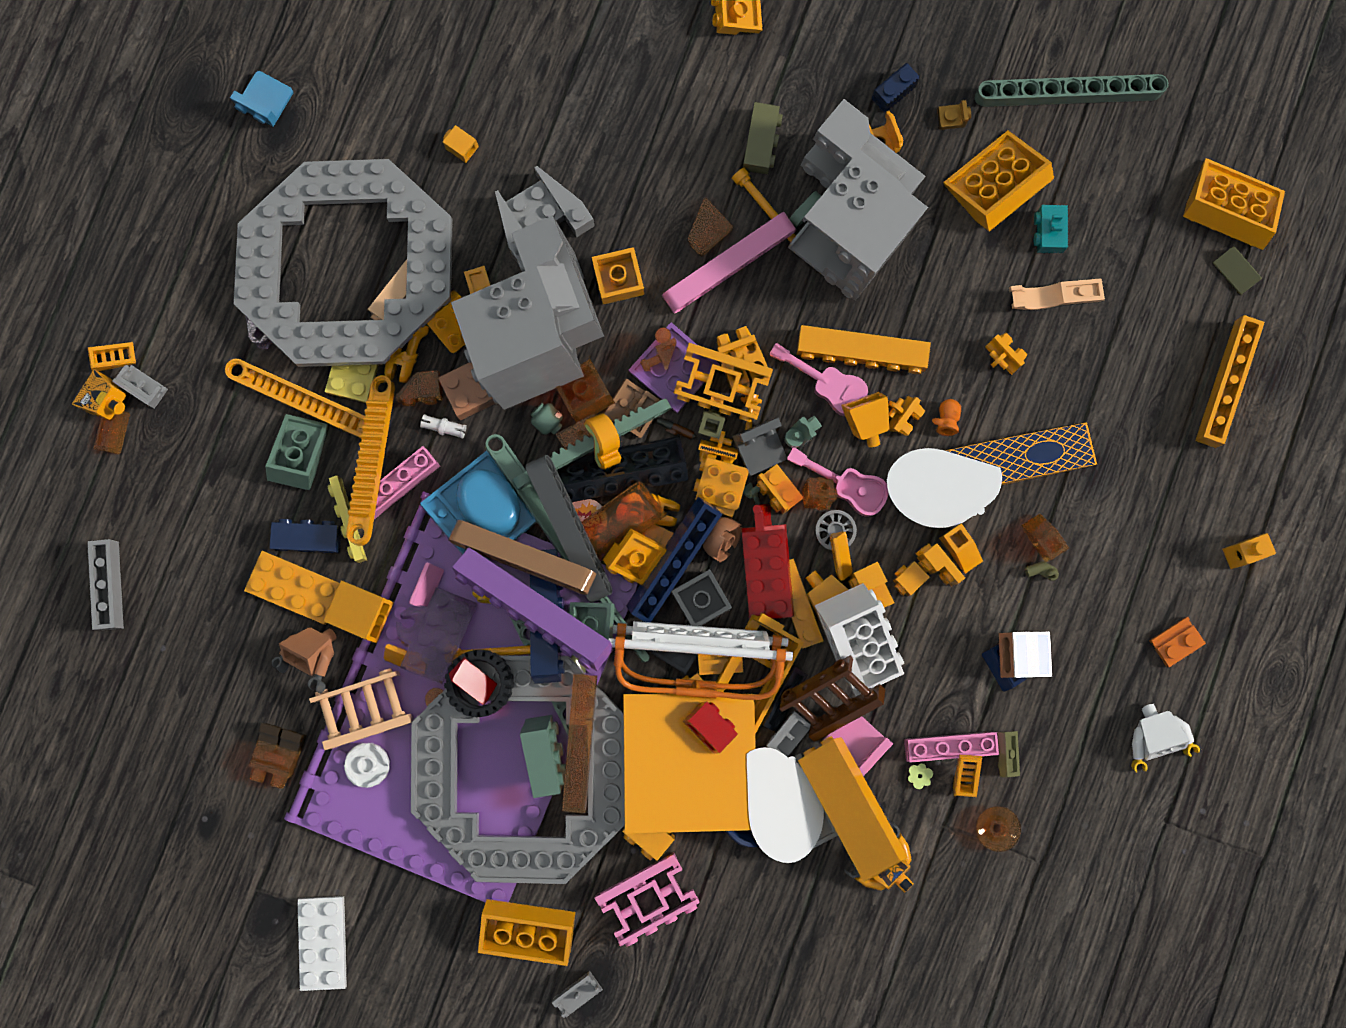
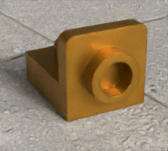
M961 100L958 105L940 106L937 109L940 130L963 128L971 119L970 106L967 107L966 100Z

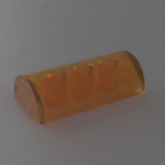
M639 480L581 523L601 562L614 543L620 544L630 529L641 534L663 519L667 513Z

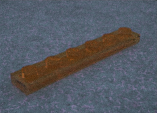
M573 674L562 811L586 812L597 675Z

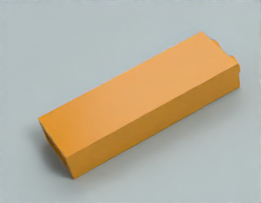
M831 736L820 742L822 744L821 747L817 749L812 747L803 753L804 757L799 759L798 762L863 882L907 859L908 856L843 738L834 739Z

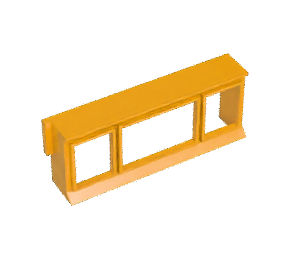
M763 613L759 617L752 615L744 630L757 631L761 625L777 635H782L783 638H788V647L785 646L783 649L793 652L792 661L785 660L781 687L804 642L784 631V625ZM729 656L716 683L728 684L742 657ZM752 658L771 669L772 663L770 660ZM774 676L769 682L764 684L759 694L768 692L773 688L776 680ZM716 689V690L719 691V692H724L725 689ZM779 689L771 697L754 702L755 734Z

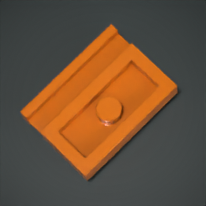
M1189 617L1183 618L1149 640L1166 667H1171L1206 644L1195 626L1189 621Z

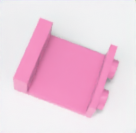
M862 716L822 738V740H825L831 736L834 739L842 737L863 777L893 745L888 738L878 732Z

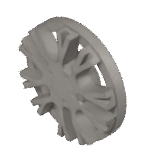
M831 510L823 514L819 518L815 529L819 543L828 550H832L831 542L828 545L824 542L830 537V534L842 531L852 532L851 539L847 538L848 546H850L857 532L853 518L841 510ZM834 514H838V522H834ZM828 515L832 520L830 524L823 520ZM842 515L848 518L845 524L840 523ZM820 524L826 525L828 528H820ZM852 524V528L845 530L844 526ZM825 531L827 536L821 539L819 532Z

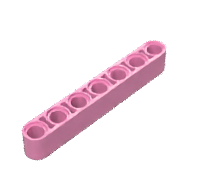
M782 212L662 294V297L674 314L679 312L787 239L797 229L786 213Z

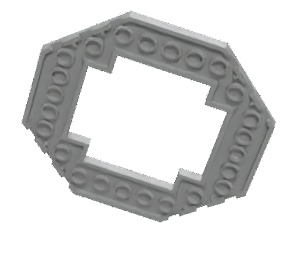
M389 159L303 162L238 223L234 305L298 367L385 364L391 359L390 356L399 348L401 349L420 327L423 328L443 305L446 306L451 301L452 217ZM387 202L388 222L408 221L406 299H384V320L300 322L299 302H279L283 225H304L305 205Z
M499 655L510 666V672L514 678L512 679V683H514L511 691L512 695L508 701L566 702V724L589 725L588 815L567 814L566 837L479 835V812H457L458 723H479L480 717L466 716L462 712H458L455 709L456 707L450 704L449 697L446 696L447 689L439 694L412 721L411 813L427 827V830L438 842H441L449 850L451 856L471 874L470 876L476 882L566 884L625 825L623 712L569 656H561V660L565 662V674H561V682L534 684L531 678L530 655ZM472 662L473 665L497 682V686L488 701H493L500 689L499 674L493 666L486 662ZM459 687V692L466 701L480 706L477 700Z

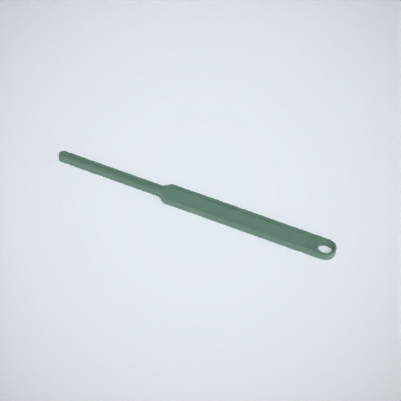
M497 434L489 436L485 443L487 452L559 555L562 556V559L569 561L533 484L517 490L512 481L518 475L526 472L525 468L502 436ZM491 439L501 441L502 448L499 451H493L489 448L488 443ZM608 596L599 599L600 603L612 604ZM614 606L615 625L626 623ZM626 635L625 639L632 640V635ZM633 649L641 662L649 660V655L645 650Z

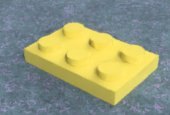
M379 364L332 366L325 392L366 403L369 398L370 386L376 377Z

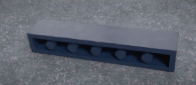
M698 496L666 544V553L643 585H639L627 603L626 607L632 615L644 622L651 623L722 516V513L715 506Z
M556 549L541 550L559 557ZM530 575V588L564 610L563 597H560V590H563L564 587ZM530 631L531 678L534 684L561 682V674H565V662L561 660L562 651L560 646L556 643L551 645L546 642L538 631L535 633Z

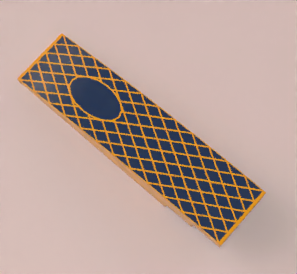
M1087 423L946 450L947 452L1000 467L1002 472L1001 485L1097 465Z

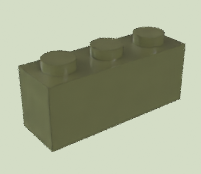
M754 103L743 164L747 171L768 175L769 168L774 167L776 155L771 154L772 148H777L779 135L775 134L776 127H781L783 114H779L780 106Z

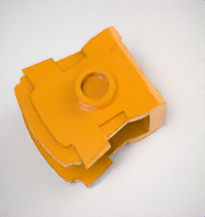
M887 111L885 116L886 124L875 129H871L869 125L870 133L876 138H882L885 141V145L895 153H898L903 146V137L900 134L894 115Z

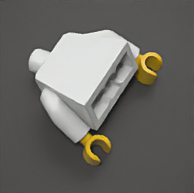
M1149 704L1142 708L1145 718L1141 719L1138 726L1134 729L1132 740L1133 758L1135 760L1132 762L1131 767L1136 773L1138 764H1142L1144 772L1147 770L1148 766L1143 761L1144 758L1148 761L1179 750H1183L1185 755L1191 757L1190 749L1192 747L1195 753L1200 752L1199 746L1193 744L1194 738L1189 724L1179 717L1173 716L1170 711L1158 714L1154 704Z

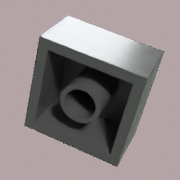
M710 569L671 591L690 626H702L732 608Z

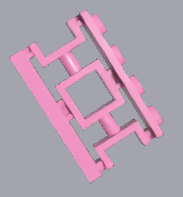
M674 852L595 895V900L598 906L601 907L602 912L605 913L613 908L623 926L614 932L620 946L625 944L628 947L638 941V936L644 933L648 936L658 930V925L664 922L668 925L678 919L677 915L685 912V914H688L697 909L696 905L699 904V899L694 890L691 889L683 894L673 876L682 871V867ZM673 866V869L666 873L671 884L660 889L655 879L648 883L646 882L647 879ZM653 886L662 906L643 915L634 896ZM634 888L633 891L627 893V897L632 904L629 907L620 910L616 900L609 904L606 903L623 892ZM676 891L681 902L690 898L689 901L665 914L662 913L669 909L665 897ZM636 913L641 923L650 919L651 922L625 936L623 935L630 930L626 918Z

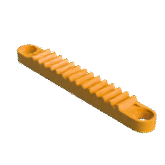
M232 359L226 364L225 373L233 381L361 438L364 415L240 359ZM235 365H241L243 368L239 376H233L232 368Z
M384 375L375 377L370 386L369 398L366 401V416L363 418V434L360 436L362 440L359 442V458L356 460V476L353 478L355 483L352 485V501L349 502L350 510H348L349 519L346 536L356 546L367 544L370 541L395 392L394 383ZM381 383H388L386 391L378 392V386ZM357 529H363V537L358 540L354 539V532Z

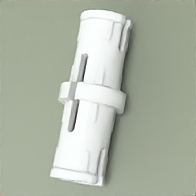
M423 415L422 419L425 422L421 421V428L437 431L440 435L449 434L464 438L465 434L462 431L466 432V425L450 422L446 418L438 419Z

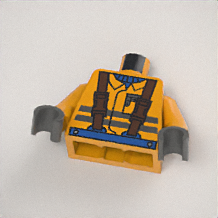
M892 822L894 826L893 831L908 858L863 882L853 862H850V864L854 866V870L852 872L845 870V873L855 878L865 887L881 891L885 888L889 890L896 884L905 893L914 884L905 875L911 868L909 864L912 858L908 843L900 833L898 826Z

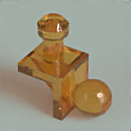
M662 327L656 331L655 338L661 344L655 346L656 356L647 360L646 358L641 360L640 364L644 371H650L651 367L659 363L662 364L664 370L668 369L677 346L675 337L671 339L669 329Z

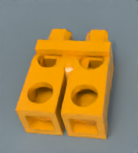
M746 326L735 330L738 340L732 343L728 334L717 337L718 352L768 367L755 335H751ZM734 368V371L742 373L739 381L741 385L749 387L750 382L752 385L754 377L762 380L764 378V375L748 370L746 373L745 369ZM725 373L730 391H732L736 376Z

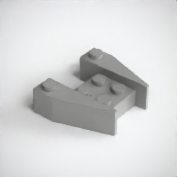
M538 166L534 168L536 176L540 181L505 202L499 191H495L508 246L517 263L521 258L519 254H515L511 242H514L512 233L550 216L554 217L557 224L566 220L576 237L594 227V220L583 202Z

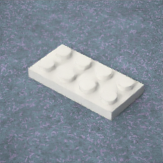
M344 896L299 898L300 991L345 989L347 981Z

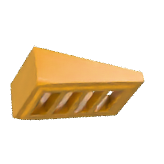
M133 342L88 347L92 371L94 369L104 371L136 364ZM123 350H128L129 359H124ZM115 351H119L120 360H115ZM105 353H110L111 361L107 362ZM101 354L102 362L98 363L97 355Z
M959 754L953 782L954 796L977 797L982 756ZM964 762H975V765L964 764ZM963 768L974 769V771H965ZM962 775H970L972 777H962ZM961 781L971 782V784L961 783Z

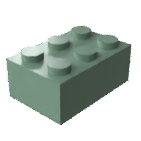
M552 715L525 719L520 732L533 798L560 794L562 786L565 785V777H568L567 766L562 764L561 756H563L562 743H558L556 736L559 735L557 721L553 722Z

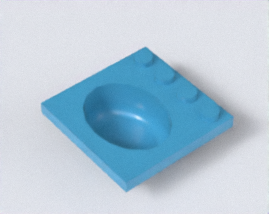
M487 451L420 503L421 507L448 539L457 520L468 522L512 540H516L537 523ZM454 545L463 555L466 549Z

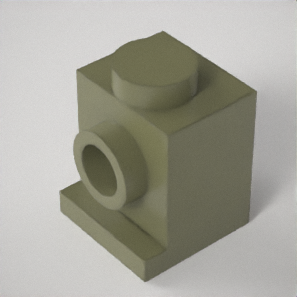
M703 410L698 433L719 439L725 417L716 410Z

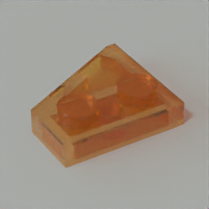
M706 197L703 199L687 242L701 257L733 230V226Z

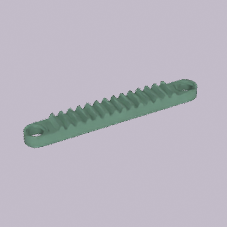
M665 398L645 409L638 407L636 413L630 411L628 417L622 415L621 421L615 419L613 424L620 437L666 413L671 409V406ZM584 435L583 442L577 439L575 446L569 443L567 450L560 448L559 454L552 452L551 460L556 470L594 451L593 436L590 435L589 438ZM527 471L512 479L517 490L532 484Z

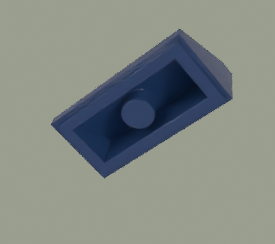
M999 644L982 653V657L1003 692L1016 687L1027 679L1026 677L1001 678Z

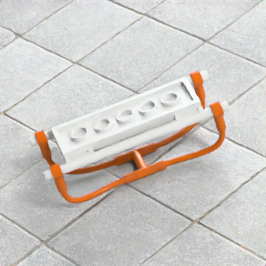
M633 621V626H626V623L613 625V634H617L616 639L609 638L612 648H615L614 666L618 681L630 690L646 693L676 694V696L715 699L717 697L741 700L766 699L774 695L779 689L784 675L785 660L792 661L793 652L780 649L781 646L788 647V638H783L782 635H772L770 637L767 631ZM626 635H632V640L625 639ZM624 649L771 659L772 666L769 674L760 681L748 684L716 683V681L677 678L676 680L643 676L631 671L625 665L623 657ZM621 669L637 680L655 684L675 685L676 688L644 687L631 684L623 678ZM773 676L776 678L773 688L762 694H738L716 690L752 689L766 684Z

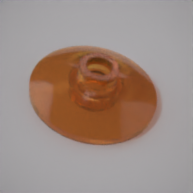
M995 806L986 809L979 816L976 824V833L979 841L986 848L996 852H1003L1011 849L1018 842L1021 835V824L1018 817L1010 809ZM994 825H1000L1001 829L999 832H994Z

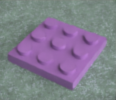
M671 322L632 365L628 372L660 400L666 398L671 409L678 413L687 402L677 399L678 395L673 392L677 380L688 383L694 362L684 360L688 344H697ZM693 353L692 357L700 360L697 371L709 374L712 364L720 366L716 360ZM694 379L692 388L683 387L682 391L695 394L705 382Z

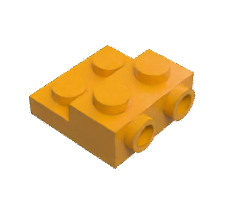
M711 0V5L715 6L716 11L713 15L712 23L713 26L717 27V33L737 35L739 32L760 33L762 31L760 0Z
M630 529L620 544L614 543L603 561L606 564L605 568L612 574L616 575L619 573L628 582L634 583L635 581L643 585L667 549L656 541Z
M937 543L933 546L930 544L925 545L915 553L920 561L918 565L926 573L929 572L930 575L939 571L940 574L938 576L946 585L950 584V586H953L965 579L964 575Z

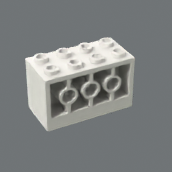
M864 583L815 605L835 660H843L851 655L853 657L851 672L868 688H873L878 684L882 685L904 674L901 666L904 664L900 653H896L897 642L894 636L889 633L892 630L891 625L882 614L885 613L884 606L880 600L877 601L872 589L868 590ZM845 679L854 695H860L861 693Z

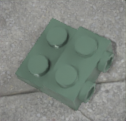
M570 602L567 613L607 640L613 638L615 604Z

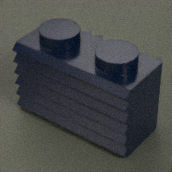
M905 63L874 89L872 100L883 112H887L894 104L900 102V99H903L904 96L906 97L913 88H916L919 75L908 63Z

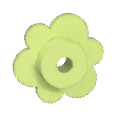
M923 763L918 766L912 765L909 768L910 775L908 776V781L913 783L916 789H922L924 785H930L933 771L926 768Z

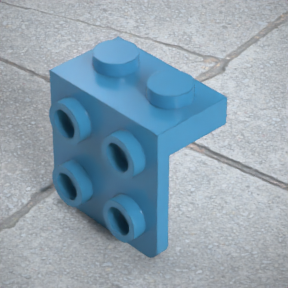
M257 71L244 93L240 94L234 91L230 98L238 111L244 114L249 113L260 123L264 124L266 122L274 127L293 95V90L291 87L267 74Z

